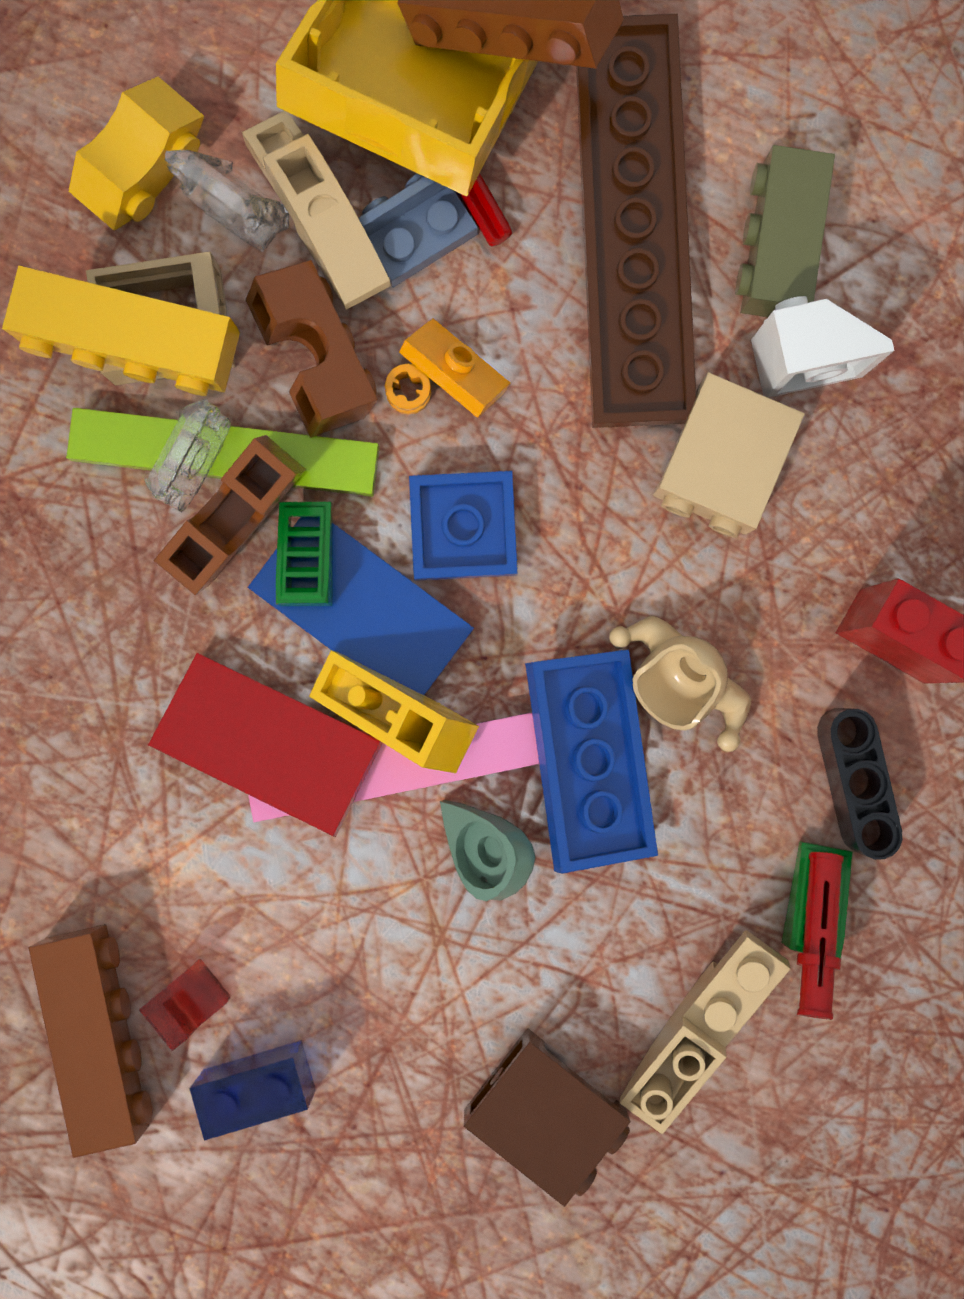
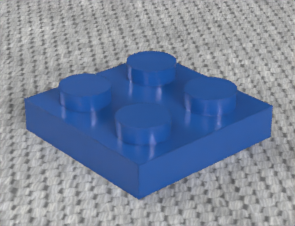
M512 471L409 476L415 581L517 576Z

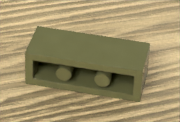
M773 145L764 163H756L750 186V195L758 196L755 214H748L743 233V245L750 246L748 264L742 263L740 265L735 294L743 296L740 313L769 317L772 311L776 310L775 305L784 300L806 296L808 303L814 302L835 154Z

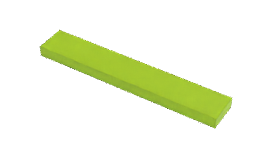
M73 408L66 458L73 462L221 479L254 438L267 435L306 469L292 487L373 497L379 444L320 436L310 438L309 435Z

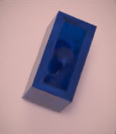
M302 1040L204 1069L189 1088L204 1141L308 1110L316 1092Z

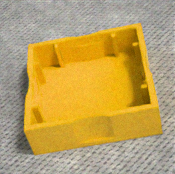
M317 0L308 9L276 62L277 107L464 196H468L538 61L415 45L398 6V0Z

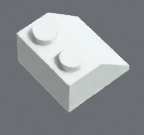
M806 296L790 298L775 305L776 310H773L769 317L764 320L763 325L751 339L763 396L768 398L861 378L895 351L890 338L833 302L823 299L808 303Z

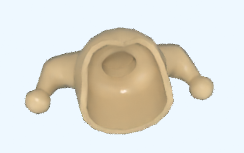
M655 616L647 617L628 628L618 626L611 630L609 640L618 649L629 645L630 641H642L650 649L651 653L636 671L632 682L633 691L639 703L652 717L672 729L686 731L696 727L713 709L719 710L724 716L725 730L717 738L718 746L726 752H733L737 749L741 740L739 732L749 713L751 698L744 689L728 678L724 659L713 645L698 637L682 636L670 624Z

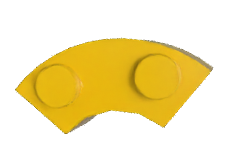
M158 76L122 92L117 108L105 128L90 143L76 151L68 192L114 231L132 219L135 222L143 220L153 209L155 198L171 181L180 166L191 161L198 152L200 140L197 138L204 115Z

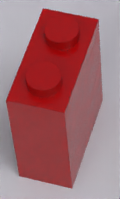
M899 578L859 590L835 632L836 634L924 684L964 683L963 614Z

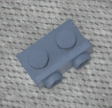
M418 173L408 180L405 189L389 199L383 196L373 200L363 209L362 216L358 218L393 288L478 235L477 225L456 192Z

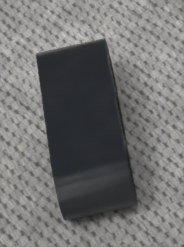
M834 708L827 711L820 718L817 726V736L841 837L844 843L857 853L875 860L889 858L899 850L903 838L878 727L874 718L866 711L854 708ZM848 717L856 726V735L850 744L843 745L837 736V728L839 723ZM862 768L867 774L868 785L862 794L855 796L850 789L849 781L851 775L856 770ZM876 820L880 827L879 838L874 844L865 846L862 840V830L868 822Z

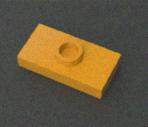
M434 318L405 339L399 351L401 355L477 418L492 406L510 385L506 378Z

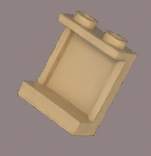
M708 372L698 386L696 399L653 496L663 500L661 507L673 514L689 518L691 513L711 520L709 527L718 533L737 538L739 533L747 535L757 529L805 413Z

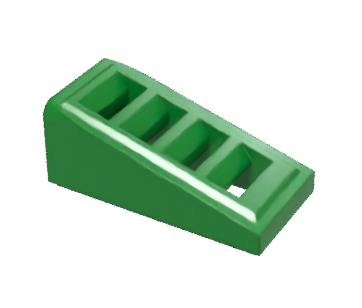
M279 502L276 561L277 605L333 606L332 502ZM291 517H320V527H291ZM319 537V547H292L291 538ZM292 558H318V567H292ZM292 578H318V588H292Z
M799 841L781 943L791 950L803 952V932L806 919L810 866L809 854L811 852L834 853L844 856L841 868L840 910L836 957L841 958L845 938L853 852Z

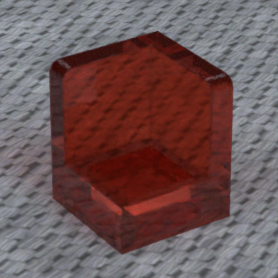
M198 959L153 996L139 1011L171 1051H173L186 1041L203 1022L227 1004L230 1000V995L204 962Z

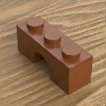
M312 260L255 276L246 297V302L266 345L285 340L296 341L306 346L316 360L317 366L300 371L289 390V394L310 438L364 419L378 401L376 397V384L371 373L367 369L362 368L354 351L355 342L352 332L346 323H341L333 306L331 288L324 277H319Z
M267 435L254 438L220 479L223 483L217 492L195 516L186 520L154 559V562L190 592L197 595L214 581L306 469Z

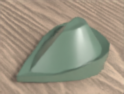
M448 800L440 801L451 855L456 871L466 890L476 899L483 901H501L516 894L527 883L533 871L536 858L533 846L524 832L500 816L466 804Z

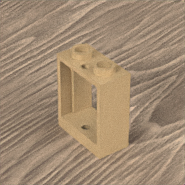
M211 252L86 270L87 282L134 294L194 285L197 309L228 316L221 268ZM233 359V363H232V367H231V368H234V367H235V361H234V359ZM105 364L103 371H100L115 386L142 382L125 376L123 374L124 368Z

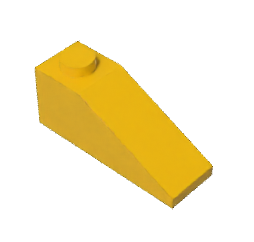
M333 650L330 651L309 695L310 698L420 767L456 773L479 728L478 725L444 705Z

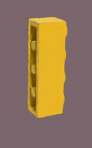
M19 265L2 326L3 330L20 341L19 349L44 358H52L53 351L72 355L71 361L73 363L98 371H103L105 364L124 368L123 374L125 376L146 383H155L157 376L176 381V388L200 396H207L208 389L225 393L240 335L239 329L228 316Z

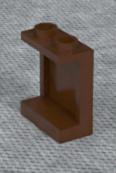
M528 1028L464 1109V1127L564 1207L575 1194L582 1196L590 1188L597 1175L595 1167L607 1152L614 1154L620 1149L628 1137L630 1131L628 1125L631 1122L626 1108L618 1100L614 1103L568 1068L545 1049L544 1040Z

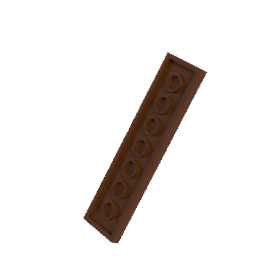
M678 13L623 16L624 20L597 68L576 66L592 428L685 424L696 399Z

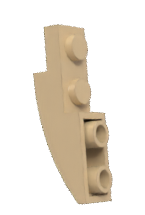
M283 111L243 131L242 135L246 147L294 220L299 237L345 309L347 310L390 287V279L337 179L310 135H303L290 113Z
M745 930L718 964L712 961L675 1010L633 1074L620 1097V1104L663 1134L726 1059V1046L791 969L789 961Z

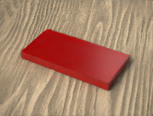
M196 653L148 746L336 837L382 742Z

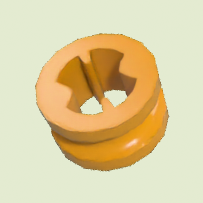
M409 363L398 365L387 375L384 385L387 400L393 409L407 415L416 414L425 409L430 402L432 394L430 380L427 375L415 365ZM409 377L412 384L421 383L423 386L422 390L416 389L417 398L413 401H407L405 395L395 396L394 394L395 388L401 389L399 381L403 378Z

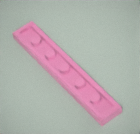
M532 712L477 723L476 725L479 728L456 773L422 768L382 743L354 802L539 764ZM248 795L254 823L289 816V814Z

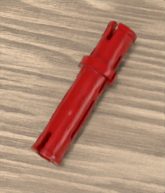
M811 852L809 854L810 866L803 953L797 954V965L802 966L800 1003L797 1015L828 1020L833 1019L832 1006L835 971H840L841 958L836 957L840 910L841 868L844 856L834 853Z

